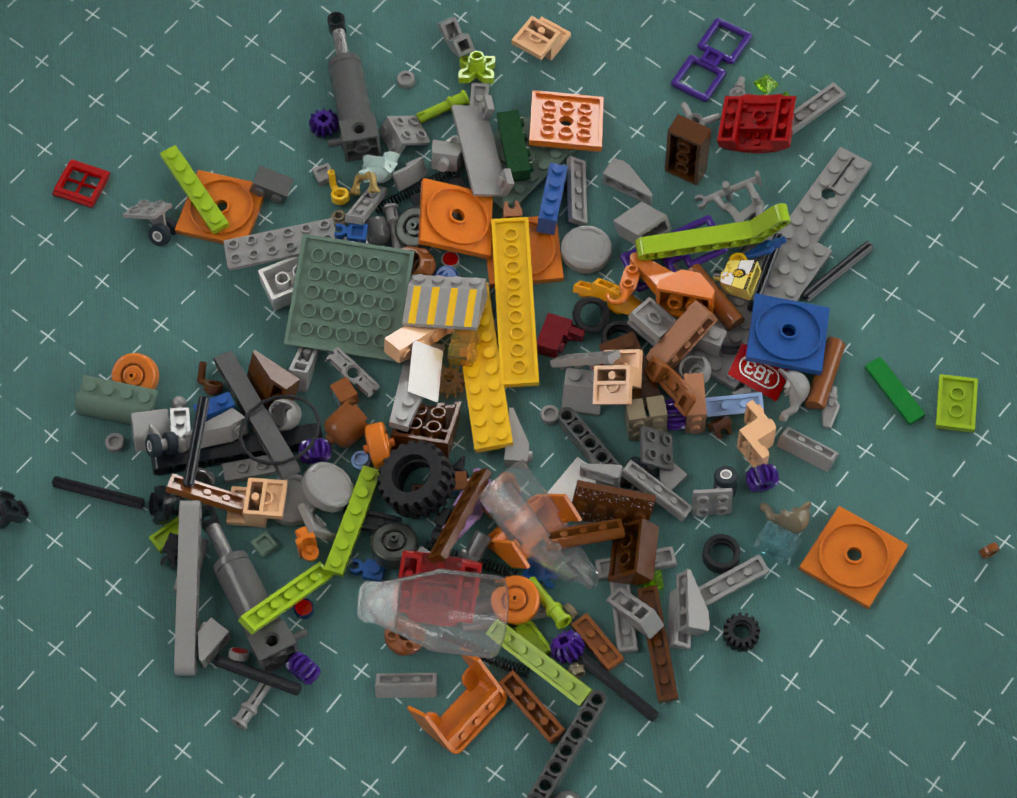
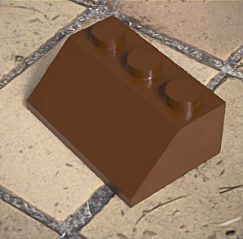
M644 518L623 524L625 538L615 539L612 542L608 581L632 585H641L653 581L659 527Z

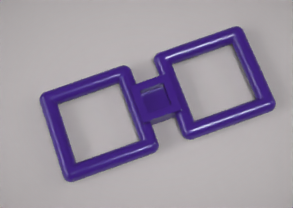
M716 18L697 44V48L704 51V54L701 58L690 55L671 81V86L703 102H707L726 76V71L719 68L718 65L722 60L729 64H734L751 40L752 34L721 18ZM719 26L743 37L731 56L706 45ZM693 63L717 74L704 94L680 82Z
M706 215L672 232L696 229L704 224H707L708 227L716 225L712 217ZM636 248L620 255L624 267L630 265V255L637 252ZM728 248L713 250L694 260L691 259L689 254L662 258L666 268L675 273L677 271L673 265L674 263L684 260L688 268L695 264L701 265L727 253ZM639 280L636 291L642 292L649 287L645 282L641 283Z

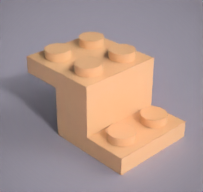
M531 16L513 37L512 44L540 60L543 57L552 60L570 39L571 32L544 17L537 19Z
M619 350L621 358L615 360L613 365L594 366L593 405H632V389H641L643 350Z
M751 400L746 403L744 416L746 426L739 430L737 448L751 466L756 467L763 463L768 464V449L773 446L776 425L772 419L767 418L763 408Z
M248 477L247 487L232 486L231 492L244 495L245 501L242 515L230 511L227 512V525L266 528L267 518L283 520L288 481Z

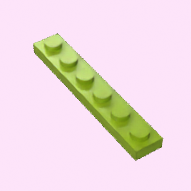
M174 145L161 152L162 160L212 234L214 235L229 227V222L177 146Z
M363 465L324 566V572L340 577L344 576L378 486L377 477L380 476L378 469Z
M319 561L247 611L238 621L253 635L331 580L333 574L324 572V565Z
M497 618L487 631L486 635L578 706L582 707L588 695L593 691L501 619Z

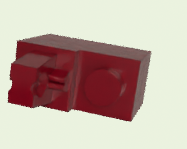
M548 313L537 339V354L556 358L560 353L563 354L568 341L582 342L585 331L577 328L571 319Z

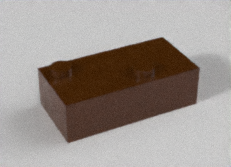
M678 114L667 132L665 172L697 186L707 170L711 129Z

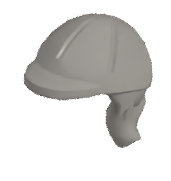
M779 368V373L787 381L784 386L786 388L784 396L790 395V407L782 411L779 416V420L785 422L789 416L797 413L801 403L808 397L810 384L807 377L801 372L795 370L785 371Z

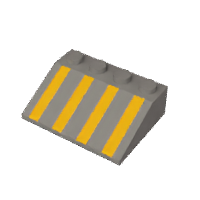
M423 274L412 275L408 285L402 326L477 331L487 300L486 279Z

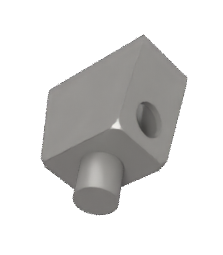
M433 140L431 168L440 172H457L464 164L460 143Z

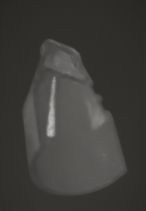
M523 459L500 474L482 490L478 496L479 501L509 541H514L524 555L564 583L583 584L588 590L598 585L599 576L597 570L581 546L561 549L562 546L558 542L554 544L549 539V530L566 528L569 525L567 522L562 523L557 514L560 512L557 505Z
M438 569L384 582L367 581L360 587L357 615L362 621L376 623L430 651L492 659L497 656L506 632L509 609L508 587L506 580L502 576Z

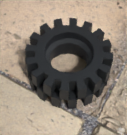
M738 612V616L734 613L731 618H727L723 629V639L728 647L731 645L732 650L737 648L738 652H741L742 649L746 652L757 644L760 626H758L757 620L754 621V616L748 617V613H745L744 616L742 612ZM737 626H744L749 630V635L743 639L738 638L734 634V629Z

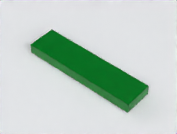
M881 356L865 365L864 369L909 426L925 417L924 411Z

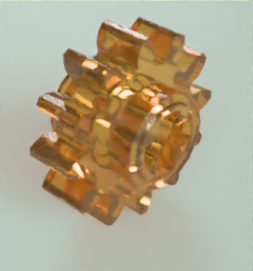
M449 364L448 368L442 365L439 395L444 392L446 393V398H448L450 393L456 397L457 391L463 392V386L465 385L463 379L464 372L459 373V366L452 369V364Z

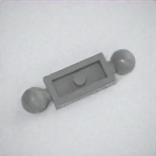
M177 396L171 403L170 425L171 431L178 438V452L184 453L188 450L184 433L190 431L189 408H186V399Z

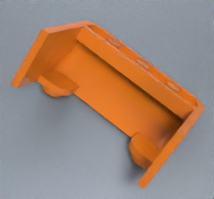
M539 493L529 498L487 535L492 539L488 547L512 568L528 569L530 565L526 560L528 558L526 552L543 537L544 531L566 528L569 521L580 522L582 518L566 494Z
M463 650L459 654L469 666L462 675V683L466 690L445 713L439 717L434 712L423 713L411 706L406 708L427 734L446 750L454 754L462 752L503 708L507 701L505 691L482 660Z

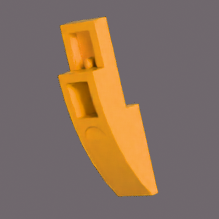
M601 278L596 279L593 283L579 280L573 286V292L578 293L581 297H597L604 302L607 301L606 293H609L610 298L614 300L621 297L620 286ZM632 294L622 305H612L607 301L609 310H612L615 314L624 313L630 315L633 310L642 304Z

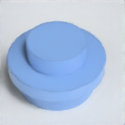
M357 451L352 456L351 462L354 468L361 470L363 465L367 467L370 465L371 458L368 453L365 454L364 451Z

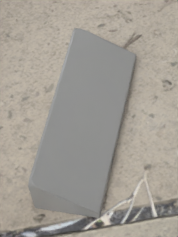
M790 427L784 430L777 443V447L825 472L830 470L839 455L833 449Z
M676 588L669 594L666 632L669 648L689 650L691 635L678 632Z
M377 673L375 681L376 698L436 697L437 673Z

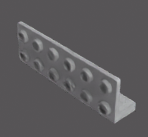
M484 95L478 106L453 105L451 110L473 196L507 197L514 185L511 169H503L502 171L489 122L495 110L492 96Z
M333 218L224 240L228 270L231 271L299 256L303 234L335 238L334 233L336 231Z

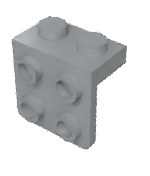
M387 116L378 130L388 150L400 155L407 145H428L430 142L416 116Z

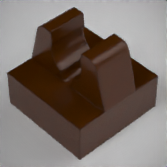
M722 416L706 425L709 432H712L717 439L723 438L721 429H724L726 434L732 433L730 425L732 422L729 416Z

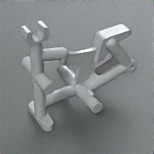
M758 170L754 172V177L732 186L729 185V182L724 181L722 183L723 189L705 197L701 194L694 197L696 202L703 201L701 204H698L699 210L705 209L707 203L714 201L722 211H727L736 223L745 221L753 214L758 216L764 212V201L761 200L759 193L756 192L753 186L757 183L759 187L763 186ZM747 188L752 203L740 213L731 203L725 204L721 199L725 196L727 201H732V193Z

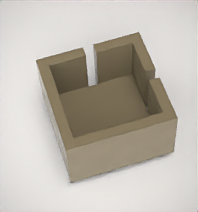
M663 395L646 398L649 416H646L642 398L633 399L632 405H625V425L629 441H640V427L642 426L667 432L668 414Z

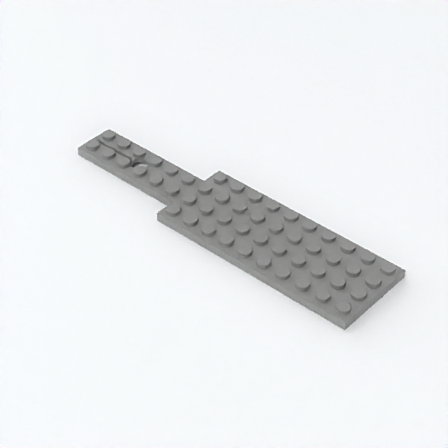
M839 147L790 215L791 224L777 232L786 237L787 243L782 244L763 295L799 301L802 293L809 287L832 254L831 249L818 243V241L867 174L872 163ZM826 189L832 190L835 193V197L824 199L821 196V192ZM760 243L747 245L742 254L745 255L746 252ZM766 255L749 260H757L761 269ZM719 283L718 287L742 314L745 321L729 331L713 312V315L718 319L713 326L727 331L726 343L747 344L752 312L747 310L749 300L725 293ZM692 348L685 356L705 357L712 369L710 378L733 391L741 383L728 375L736 355H724L721 352L719 357H716L699 349Z

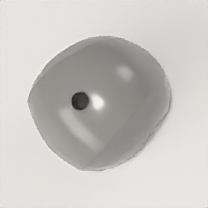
M688 356L682 359L679 365V374L683 379L684 374L703 373L705 384L710 379L712 369L705 357Z
M290 399L275 400L268 412L275 425L279 426L278 430L287 431L296 427L302 416L299 405Z

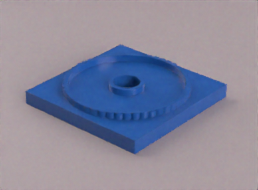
M755 293L745 361L821 375L830 308ZM786 327L791 328L795 335L787 336L783 333L782 329Z

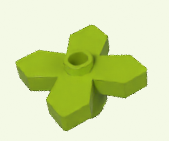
M473 51L470 55L460 57V68L462 69L459 70L458 74L459 83H470L476 78L482 83H494V71L492 69L495 68V56H484L480 51Z

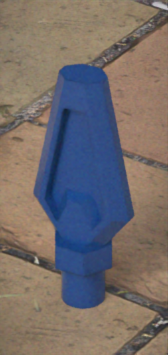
M776 237L773 240L766 239L746 252L745 256L749 260L771 254L775 248H779L782 244L787 243L786 237Z

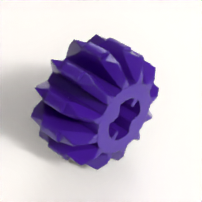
M323 107L322 111L316 109V114L311 113V119H309L308 123L312 134L315 133L317 138L322 135L325 139L327 135L332 137L333 133H337L339 120L337 114L333 113L331 109L326 111Z
M671 398L665 401L668 414L667 429L678 431L686 427V416H683L674 406L675 401Z
M323 438L316 439L311 449L300 457L301 462L308 465L327 462L331 458L332 453L330 443ZM312 439L302 441L299 444L298 454L310 444Z
M763 463L746 472V484L749 490L753 492L759 491L761 493L768 491V489H773L774 486L779 484L778 471L772 464Z
M572 629L568 632L564 630L562 634H557L556 638L551 639L550 651L557 662L559 661L562 664L569 662L571 664L572 660H578V656L583 655L585 646L578 632H574Z
M295 652L286 663L287 670L307 685L315 682L321 673L319 666L301 652Z

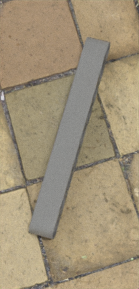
M200 500L180 501L174 654L175 676H196L202 519V504Z

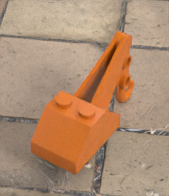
M637 252L630 255V265L624 269L620 281L621 297L614 300L610 298L609 293H606V300L610 304L622 305L636 290L641 277L656 295V303L673 317L680 318L695 300L703 304L712 314L714 309L715 290L701 273L687 270H679L674 273L652 260L640 261Z

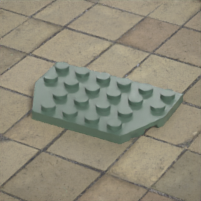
M523 117L524 127H522V130L526 131L527 134L525 145L530 148L531 156L528 159L533 162L534 172H531L530 180L514 182L507 197L493 196V205L502 212L505 201H508V206L513 209L515 201H518L521 205L546 181L550 163L562 165L576 151L575 149L529 145L530 118ZM498 130L493 137L503 171V169H506Z

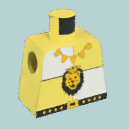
M757 260L728 261L724 271H714L713 279L720 282L725 293L751 300L761 274V269Z

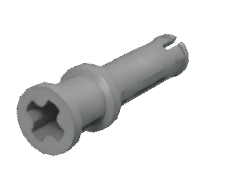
M396 203L386 204L382 209L386 215V224L390 230L392 247L401 249L404 246L398 241L395 234V225L399 217V206Z
M259 683L248 701L240 705L241 709L235 717L231 718V722L238 728L246 730L248 722L253 716H256L257 708L271 689V686Z

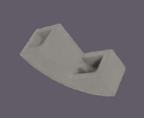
M450 17L437 23L443 39L456 56L461 57L475 50L469 34L462 33L456 17Z

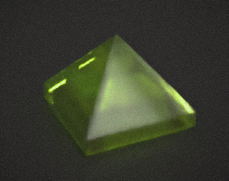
M768 73L754 82L765 95L779 86V83Z
M654 570L653 581L643 584L644 587L657 585L658 590L664 589L662 570Z

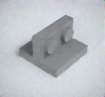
M649 297L630 313L627 324L654 347L674 325L676 319Z

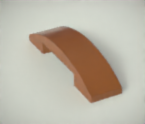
M652 355L643 370L644 373L653 382L659 383L675 401L674 406L683 416L687 417L696 402L693 391L670 366Z

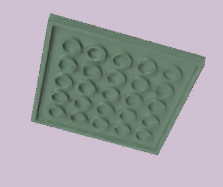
M303 234L284 345L332 353L338 347L346 355L396 362L384 352V338L402 328L415 251Z

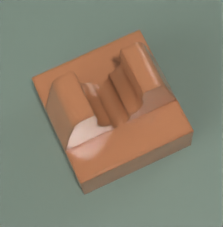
M505 201L502 218L522 217V208L519 202L515 201V207L511 209L508 206V201Z

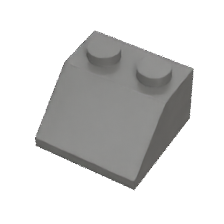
M566 368L562 408L571 407L577 414L600 416L601 405H593L594 371Z

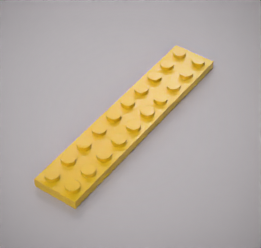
M528 217L491 219L501 385H504L505 388L539 386Z
M486 282L487 300L478 330L457 329L475 453L513 446L505 387L501 385L499 348L488 282Z

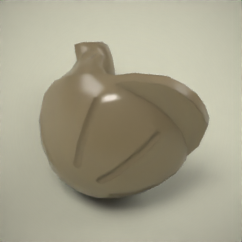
M808 501L800 508L795 506L794 509L792 507L793 512L786 509L782 511L781 509V514H774L768 504L761 503L760 511L765 513L769 522L777 525L783 532L798 534L808 526L810 520L809 509L812 503Z

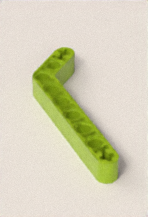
M780 203L773 205L750 221L641 237L635 240V246L640 261L745 246L763 242L790 225L791 220L787 204Z

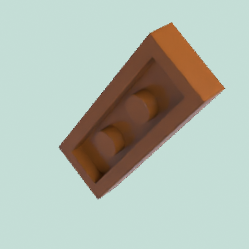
M587 613L571 624L574 632L580 634L584 644L607 671L612 670L624 661L621 653Z

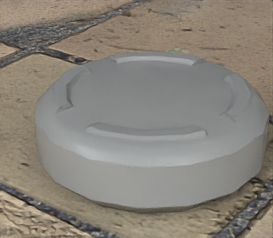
M579 226L573 228L565 235L561 243V256L564 263L571 270L591 274L600 271L608 264L611 258L612 243L608 235L601 229L594 226Z
M328 462L314 463L306 470L301 480L302 490L306 498L315 507L332 513L342 511L348 505L354 490L349 475L342 468Z
M294 474L283 479L288 481L283 520L273 519L281 525L296 526L304 523L298 509L301 503H306L312 515L317 511V507L306 498L302 490L301 480L303 475Z

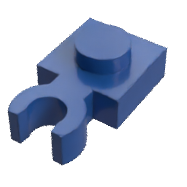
M341 223L336 224V230L342 231L334 233L336 239L347 237V241L366 243L368 224L349 223V227H345Z
M531 557L528 560L530 567L524 569L522 576L528 579L536 577L540 584L543 581L546 587L554 588L556 584L552 583L550 578L557 580L560 577L559 574L548 572V565Z
M356 558L352 560V563L359 567L357 569L350 568V574H363V580L382 583L385 568L379 566L372 559H367L366 564Z

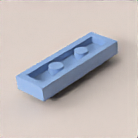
M762 392L705 398L706 418L745 414L746 403L751 400L759 404L764 410Z

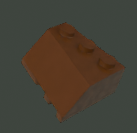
M462 401L455 402V405L437 403V406L428 407L425 404H420L408 432L393 428L391 438H394L396 446L392 447V450L398 449L399 445L403 443L407 445L409 441L415 440L418 443L421 440L434 444L449 459L458 431Z

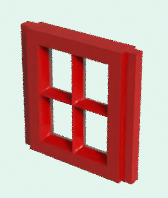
M71 159L54 187L52 195L92 208L108 182L111 172ZM72 170L85 174L81 181L69 178ZM88 175L100 179L97 186L84 183ZM66 181L79 184L75 192L63 189ZM82 186L94 189L91 197L78 194Z

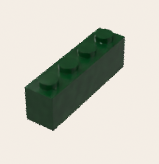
M518 109L497 112V125L506 169H511L514 182L530 180L531 172H534L533 162L528 159L531 156L530 148L525 145L527 134L526 131L522 130V127H524L523 116H519Z

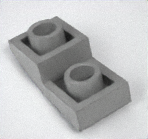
M422 157L406 163V167L392 173L397 190L401 191L413 185L427 174Z

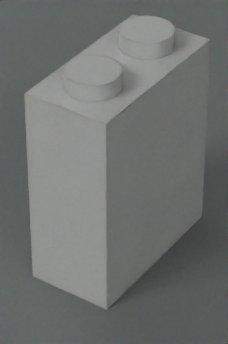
M640 202L613 220L618 236L634 245L635 240L638 238L665 234L672 230L667 215L644 202Z

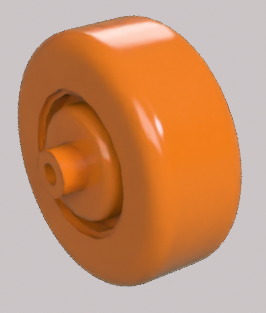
M129 353L116 361L111 377L112 381L155 390L159 383V369L149 356L140 353Z
M376 422L365 426L367 445H363L365 454H370L372 463L378 470L380 466H383V460L390 456L392 447L396 446L394 438H389L383 422Z
M518 575L508 576L495 586L491 597L492 607L496 615L505 623L522 625L532 620L538 613L540 594L535 584L528 578Z

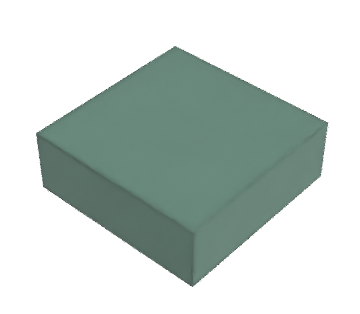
M267 531L250 542L262 559L278 548V544Z

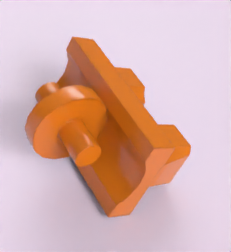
M306 526L295 530L297 537L295 543L300 559L304 558V560L310 562L316 560L319 556V550L314 533H308Z

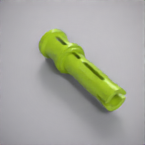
M461 90L459 94L452 97L448 96L445 101L416 113V117L420 124L445 112L452 111L453 105H469L470 101L466 92Z
M530 577L529 580L535 584L539 591L540 603L546 609V615L554 620L558 629L565 628L570 624L572 617L564 612L559 602H555L536 577Z

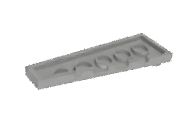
M433 343L430 345L434 348L442 350L444 355V345L437 343ZM411 358L403 362L389 421V427L408 432L424 398L408 392Z

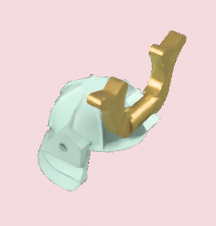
M388 151L384 153L383 157L364 155L363 169L355 176L349 196L360 195V183L362 181L364 183L370 182L368 193H380L381 190L378 188L377 183H384L390 180L393 176L392 173L395 171L394 168L398 164L396 162L400 154Z

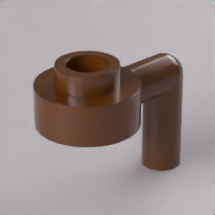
M200 361L197 383L203 386V390L208 395L217 396L218 393H222L223 383L217 380L205 379L207 362Z

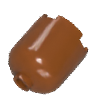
M347 399L325 420L324 429L327 433L325 438L331 445L337 444L339 447L347 448L365 435V426L368 425L365 421L367 417L356 404L350 405V399Z

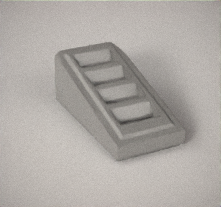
M581 463V477L618 487L622 475V465Z

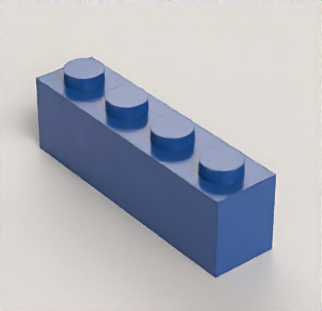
M554 163L549 165L536 232L555 234L568 166Z

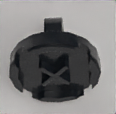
M155 486L153 488L155 491L151 492L149 497V513L151 516H154L152 521L156 525L167 524L171 515H179V508L177 510L173 509V502L175 500H179V502L186 501L181 496L170 495V493L166 492V486Z
M3 490L0 491V516L2 515L0 529L6 528L11 521L23 523L29 516L28 508L22 500L17 501L14 499L16 496L13 493Z

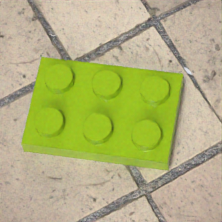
M939 374L936 429L974 433L978 378Z

